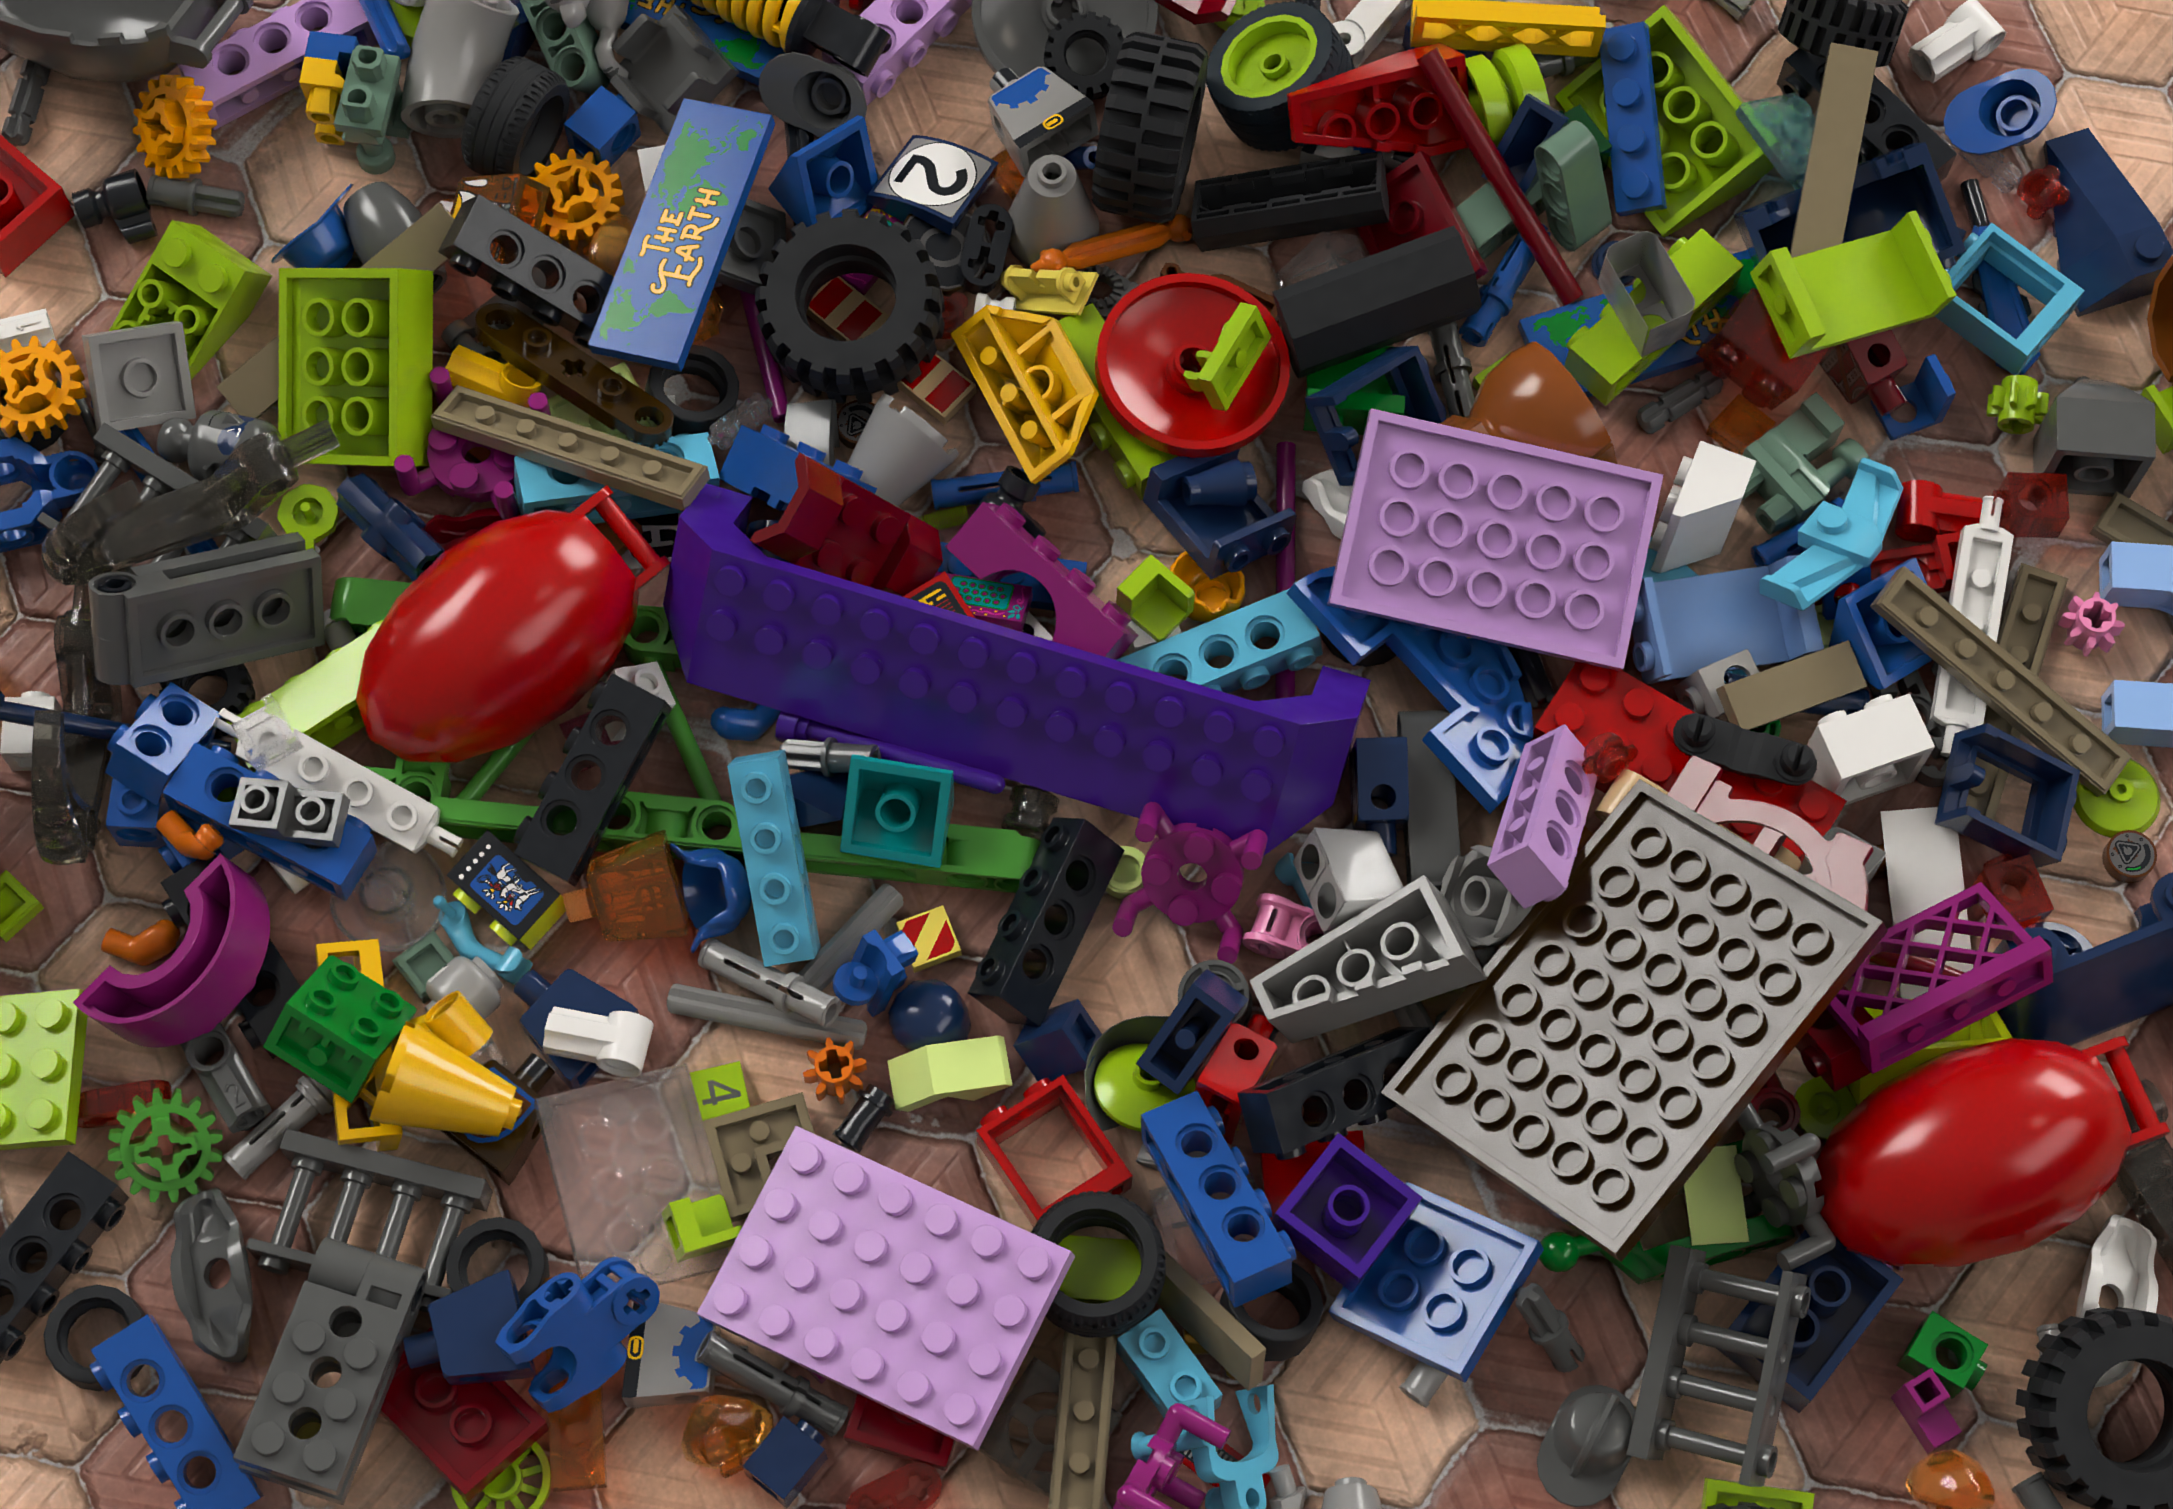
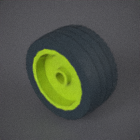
M1284 1L1259 7L1257 10L1242 16L1241 19L1228 27V30L1217 40L1216 45L1213 46V50L1209 54L1206 84L1211 98L1226 124L1242 142L1261 151L1280 152L1305 145L1304 143L1292 141L1287 94L1353 70L1355 67L1351 55L1335 26L1320 10L1306 3Z

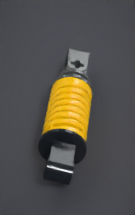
M691 0L693 4L702 8L705 7L708 12L720 15L724 21L735 23L737 28L746 32L749 31L752 36L765 39L769 45L776 48L782 47L785 53L796 52L811 56L818 49L845 67L867 78L891 37L887 31L873 22L840 8V0Z

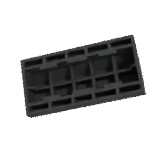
M1381 151L1195 181L1191 226L1194 240L1201 252L1389 222V197L1384 159Z
M1454 225L1272 291L1282 332L1288 347L1292 370L1298 379L1478 313L1482 305L1475 271L1461 235Z

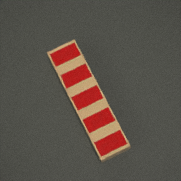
M840 276L830 280L816 292L806 314L839 341H852L864 338L878 330L889 318V315ZM936 353L930 363L924 361L919 363L922 374L912 383H909L904 378L897 383V386L945 425L977 393L976 384Z

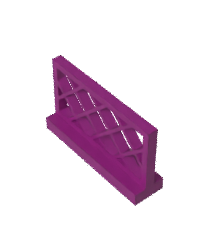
M1979 882L1888 928L1885 936L1852 975L1855 979L1851 991L1840 990L1826 1009L1858 1046L1861 1061L1874 1074L2053 983L2052 948L2040 935L2032 939L1983 883ZM1977 903L1988 913L1986 923L1958 919L1961 911ZM1925 929L1945 932L1941 945L1913 941L1915 935ZM1953 934L1981 936L1978 951L1950 947ZM1991 938L2014 941L2017 947L2003 954L1987 952ZM1880 952L1900 954L1896 968L1870 965L1869 961L1872 956ZM1909 955L1937 959L1933 973L1905 970ZM1946 961L1974 964L1972 970L1958 977L1942 975ZM1864 978L1892 982L1888 996L1861 993ZM1901 983L1929 987L1928 992L1912 1000L1897 998ZM1856 1006L1884 1010L1881 1016L1861 1026L1853 1017Z

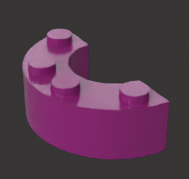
M221 853L184 890L190 903V923L183 942L171 958L155 970L139 975L122 974L109 965L73 1002L79 1010L128 1042L143 1047L160 1048L188 1042L202 1034L209 1033L234 1010L245 995L252 991L269 943V907L258 882Z

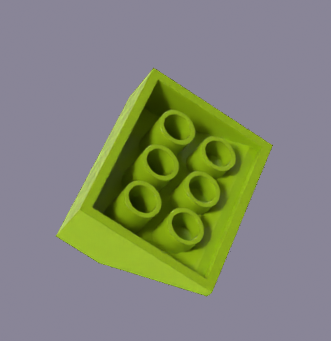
M1663 5L1644 22L1649 26L1667 209L1644 213L1661 236L1665 238L1751 187L1782 162L1787 155L1679 18ZM1599 58L1554 97L1566 112L1580 104L1609 141L1601 58ZM1610 156L1607 165H1608V167H1609V168L1611 169V171H1612L1611 156Z
M279 268L278 431L283 442L282 463L394 466V461L398 456L409 455L413 458L415 466H429L427 449L429 443L428 435L432 430V383L430 372L433 369V271L402 268Z

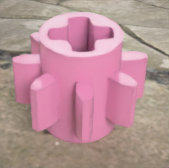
M2095 592L2092 598L2085 602L2078 596H2074L2068 605L2070 612L2063 613L2058 621L2059 626L2067 628V639L2064 644L2066 646L2072 644L2076 648L2081 649L2086 657L2091 650L2098 646L2104 652H2109L2115 643L2113 636H2118L2125 627V623L2116 620L2115 611L2119 606L2118 603L2110 604L2108 601L2100 598L2099 592Z

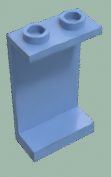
M1798 555L1784 557L1767 566L1653 582L1652 576L1642 578L1632 634L1635 643L1633 647V661L1637 670L1641 672L1643 683L1652 684L1687 678L1698 669L1745 649L1749 650L1757 667L1789 662L1823 650L1824 645L1815 604H1812L1804 611H1800L1759 593L1760 579L1766 575L1774 574ZM1731 667V668H1728V669L1726 670V672H1728V671H1734V670H1741V669L1736 668V667Z

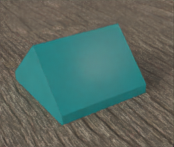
M852 754L840 852L940 868L954 804L953 771Z

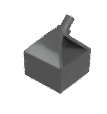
M2086 376L2077 378L2073 385L2056 396L2033 438V491L2113 497L2117 491L2130 498L2156 458L2155 404L2142 395L2119 384L2104 380H2093Z

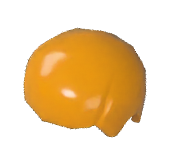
M1186 551L1181 553L1170 566V571L1195 592L1194 610L1188 616L1190 619L1209 622L1240 608L1245 598V576L1241 570L1234 573L1227 572L1210 580Z

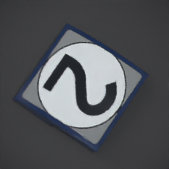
M912 135L868 193L866 202L902 222L905 221L907 216L913 214L951 235L995 176L999 163L981 153L953 142L928 136Z

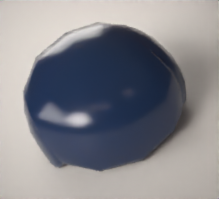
M937 979L918 980L910 983L895 996L888 1012L892 1034L901 1046L910 1051L925 1045L967 1040L971 1029L968 1009L962 997L954 988Z

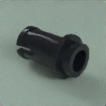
M869 1084L865 1091L859 1089L857 1092L859 1100L839 1128L833 1133L838 1140L858 1153L861 1152L863 1145L884 1115L890 1117L893 1113L890 1107L895 1101L872 1084Z

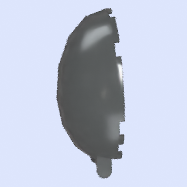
M0 0V48L71 79L119 83L141 81L166 75L181 64L195 68H205L212 60V50L238 16L246 14L251 9L253 0Z

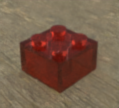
M1753 287L1727 309L1696 351V354L1704 359L1703 365L1713 375L1721 379H1727L1728 377L1741 387V393L1746 400L1759 408L1767 407L1772 411L1799 391L1830 347L1790 359L1758 290Z

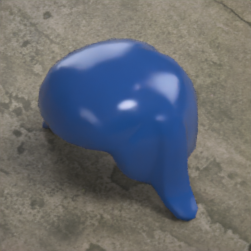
M670 843V849L684 862L682 874L684 900L690 919L698 930L690 948L691 953H694L703 940L724 936L733 932L749 912L752 898L747 871L738 859L727 855L717 848L690 851L682 850L675 844Z

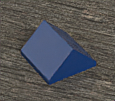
M857 115L790 155L769 186L768 190L796 225L803 222L807 228L818 223L815 215L829 211L831 218L842 217L843 209H858L861 216L872 208L873 205L866 202V197L877 183L878 177L865 117Z
M1916 558L1908 559L1838 601L1829 647L1849 640L1864 679L1877 690L1885 689L1933 660L1870 607L1897 569L1903 566L1926 583Z

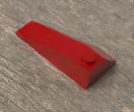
M1436 43L1395 53L1288 93L1287 102L1292 141L1295 143L1342 148L1349 146L1370 148L1381 152L1399 151L1416 154L1422 151L1428 154L1429 157L1468 148L1417 62V59L1437 47L1469 100L1465 55L1443 43Z

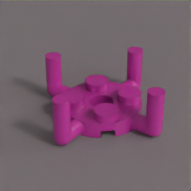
M435 367L430 372V380L437 404L440 406L453 390L449 371L444 367ZM541 392L531 394L528 398L529 408L551 415L547 396ZM432 428L428 435L429 443L427 449L430 467L417 472L414 460L409 455H400L394 461L401 489L408 496L417 495L438 485L446 494L453 497L458 495L470 498V502L479 503L492 501L503 520L519 516V508L513 489L515 455ZM475 447H484L491 452L489 457L481 463H470L464 459L466 453Z
M1156 802L1147 803L1143 807L1135 829V836L1139 841L1147 843L1153 840L1141 868L1144 887L1121 900L1112 925L1113 932L1120 937L1129 936L1133 930L1138 913L1152 905H1155L1161 912L1169 916L1173 923L1180 926L1213 920L1222 933V939L1217 952L1218 960L1233 964L1237 960L1244 931L1230 909L1234 906L1241 893L1244 868L1256 870L1261 866L1268 841L1266 833L1263 830L1255 829L1232 840L1224 832L1215 828L1211 831L1196 827L1197 823L1173 825L1160 804ZM1188 863L1197 864L1205 870L1207 878L1200 882L1188 881L1182 876L1180 867Z
M1182 1403L1173 1404L1167 1411L1157 1433L1147 1444L1148 1447L1153 1449L1147 1462L1140 1459L1137 1460L1125 1484L1117 1491V1500L1113 1509H1173L1154 1498L1157 1491L1189 1509H1200L1207 1493L1176 1477L1185 1455L1176 1451V1442L1184 1429L1222 1450L1232 1430Z

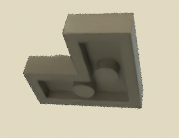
M803 1092L703 1121L721 1190L732 1223L747 1219L771 1174L768 1160L781 1155L795 1126L814 1134Z

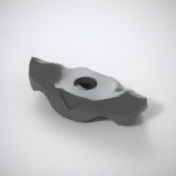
M211 1188L191 1195L182 1201L174 1211L176 1240L171 1254L170 1265L172 1285L179 1309L187 1319L192 1330L194 1343L205 1353L219 1360L243 1363L248 1354L253 1311V1290L248 1253L241 1227L226 1196L219 1188ZM225 1259L229 1263L231 1277L224 1287L215 1289L209 1280L210 1270L217 1261Z

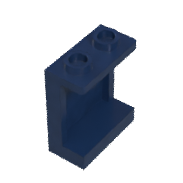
M1240 448L1230 453L1212 457L1194 458L1178 456L1152 467L1143 497V502L1210 580L1227 572H1238L1254 560L1268 554L1276 555L1283 551L1291 541L1292 531L1297 518L1296 513L1291 508L1275 514L1258 493L1254 500L1247 501L1243 507L1199 504L1187 506L1181 492L1182 478L1195 475L1238 458Z

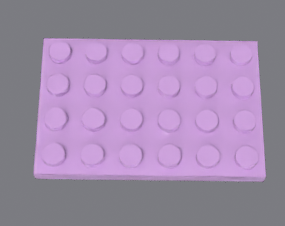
M1371 408L1368 412L1327 605L1621 671L1624 669L1663 474Z
M795 1126L702 1302L697 1315L722 1329L978 1451L1075 1255L1064 1247Z

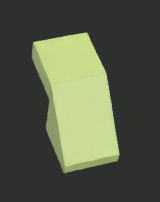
M998 1035L925 1045L887 1061L895 1110L910 1112L945 1097L975 1101L1013 1086L1005 1040L1003 1036Z

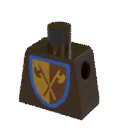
M534 1053L529 1055L514 1074L494 1059L483 1065L517 1087L514 1098L522 1100L523 1103L513 1130L502 1127L499 1137L440 1130L508 1185L515 1180L553 1115L548 1102L538 1092L551 1079L555 1071Z

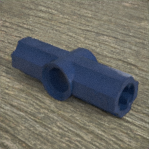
M363 472L355 477H347L338 487V501L336 505L363 531L360 534L361 538L383 557L395 563L411 581L414 582L445 551L424 530L426 524L418 515L397 499L389 496L387 491H384L378 485L377 481Z

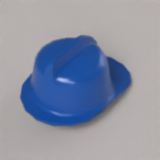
M2024 68L2006 72L1998 77L1969 87L1956 95L1948 105L1944 117L1945 133L1955 147L1965 153L1977 155L1997 152L2010 146L2028 144L2041 134L2054 116L2057 105L2055 87L2044 74L2034 69Z
M351 183L317 222L285 245L272 258V264L284 259L294 268H344L352 259L354 247L347 232L344 215L338 204L350 191L353 184Z

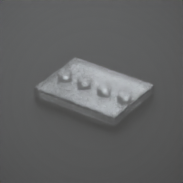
M687 1063L641 1073L638 1077L620 1078L535 1099L536 1115L578 1275L581 1280L591 1273L600 1262L612 1257L626 1259L635 1267L637 1273L647 1275L657 1286L720 1270L732 1246L677 1263L661 1214L670 1202L689 1197L691 1202H695L718 1194L723 1196ZM612 1272L607 1275L615 1283L620 1280Z

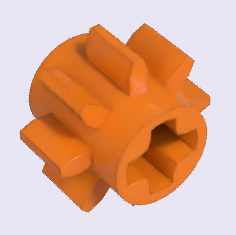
M828 1037L825 1042L826 1047L819 1053L813 1050L807 1051L808 1060L815 1066V1069L803 1072L804 1081L809 1084L818 1082L816 1088V1098L818 1101L823 1100L828 1094L830 1096H837L838 1102L842 1105L845 1102V1094L851 1089L855 1091L863 1090V1083L855 1073L867 1070L866 1059L863 1058L853 1060L854 1042L850 1040L844 1047L833 1045V1041ZM839 1063L842 1077L832 1079L829 1072V1065Z

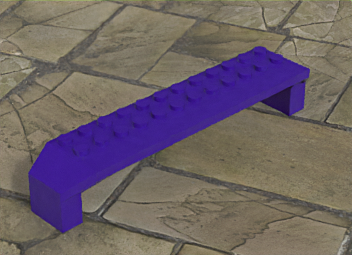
M706 483L693 502L679 516L663 607L687 683L886 743L996 773L1009 780L1132 817L1140 818L1143 807L1149 802H1156L1163 808L1173 825L1197 823L1196 827L1211 831L1215 828L1224 832L1232 840L1252 830L1260 829L1268 837L1264 856L1334 803L1348 762L1371 682L1370 679L1323 666L1312 695L1252 701L767 557L746 536L753 497Z

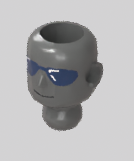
M209 410L202 414L194 426L187 419H169L162 425L157 439L158 452L166 461L171 463L188 461L191 474L201 483L208 487L243 495H259L267 491L276 481L283 460L282 438L274 425L265 420L219 410Z

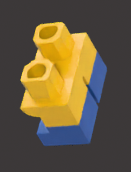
M316 31L309 32L299 84L307 101L305 113L308 120L316 123L314 135L319 143L345 145V141L342 139L343 132L336 131L334 121L352 50L355 49V46L359 45L356 36Z

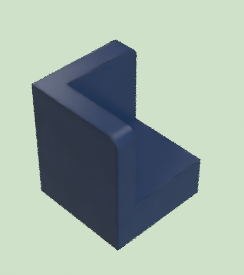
M1075 999L1048 1009L1040 1027L1024 1025L1013 1046L1037 1081L1044 1078H1049L1050 1081H1053L1061 1075L1067 1076L1086 1069L1088 1055L1095 1041L1102 1033L1079 999ZM1092 1057L1088 1068L1090 1067L1094 1057Z

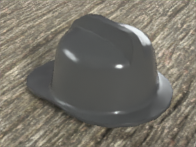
M791 52L779 54L770 60L760 74L759 91L762 102L768 110L782 121L818 137L824 136L857 115L866 118L867 104L860 83L855 75L842 65L826 63L809 55Z
M1589 1385L1570 1393L1561 1404L1541 1443L1537 1457L1538 1476L1546 1491L1560 1503L1573 1507L1592 1506L1607 1498L1618 1484L1632 1457L1626 1454L1636 1409L1627 1397L1618 1390L1607 1386Z

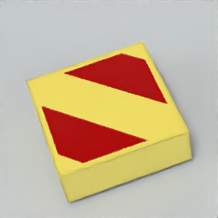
M943 905L896 922L897 931L902 930L918 951L915 962L911 964L914 973L962 955L961 948Z

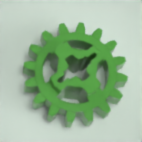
M155 1088L153 1089L152 1102L147 1104L141 1097L136 1095L132 1100L134 1113L131 1114L124 1110H119L116 1118L124 1126L123 1129L114 1128L109 1130L108 1139L120 1144V1146L108 1150L107 1155L108 1161H122V1164L115 1171V1178L121 1180L130 1176L133 1179L130 1185V1193L135 1195L143 1187L148 1188L150 1202L154 1203L158 1199L160 1191H168L172 1203L178 1202L179 1189L183 1187L191 1194H197L198 1184L196 1179L200 1176L205 1180L211 1181L214 1178V1171L208 1165V1162H221L223 1157L221 1150L211 1147V1144H216L223 1140L222 1130H209L208 1128L216 1120L215 1112L212 1110L201 1115L198 1112L201 1106V1098L196 1096L186 1104L182 1102V1091L179 1088L174 1090L171 1099H163L160 1089ZM171 1113L187 1118L194 1126L184 1128L171 1119ZM150 1116L151 1126L146 1133L134 1137V1140H130L138 1124ZM168 1135L171 1143H177L173 1145V1154L163 1155L161 1148L155 1147L158 1145L159 1136ZM201 1150L193 1166L181 1174L180 1165L188 1155L197 1154V1151ZM147 1163L160 1172V1177L144 1172L137 1165Z

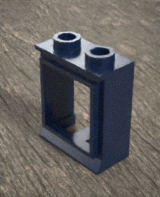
M1418 345L1389 347L1385 349L1386 352L1319 392L1304 398L1339 486H1353L1358 464L1351 447L1359 443V435L1353 427L1342 426L1335 406L1345 401L1348 395L1385 374L1392 395L1405 396L1404 416L1438 424L1447 419L1445 406L1437 395L1429 374L1428 363L1421 354Z
M1988 723L1954 734L1934 824L1951 828L2024 864V869L2026 870L2061 862L2062 855L2067 846V831L2072 808L2077 799L2076 789L2080 770ZM1976 757L2031 784L2021 834L1980 814L1981 811L1971 806H1966L1969 789L1979 786L1986 775L1985 769L1975 764Z

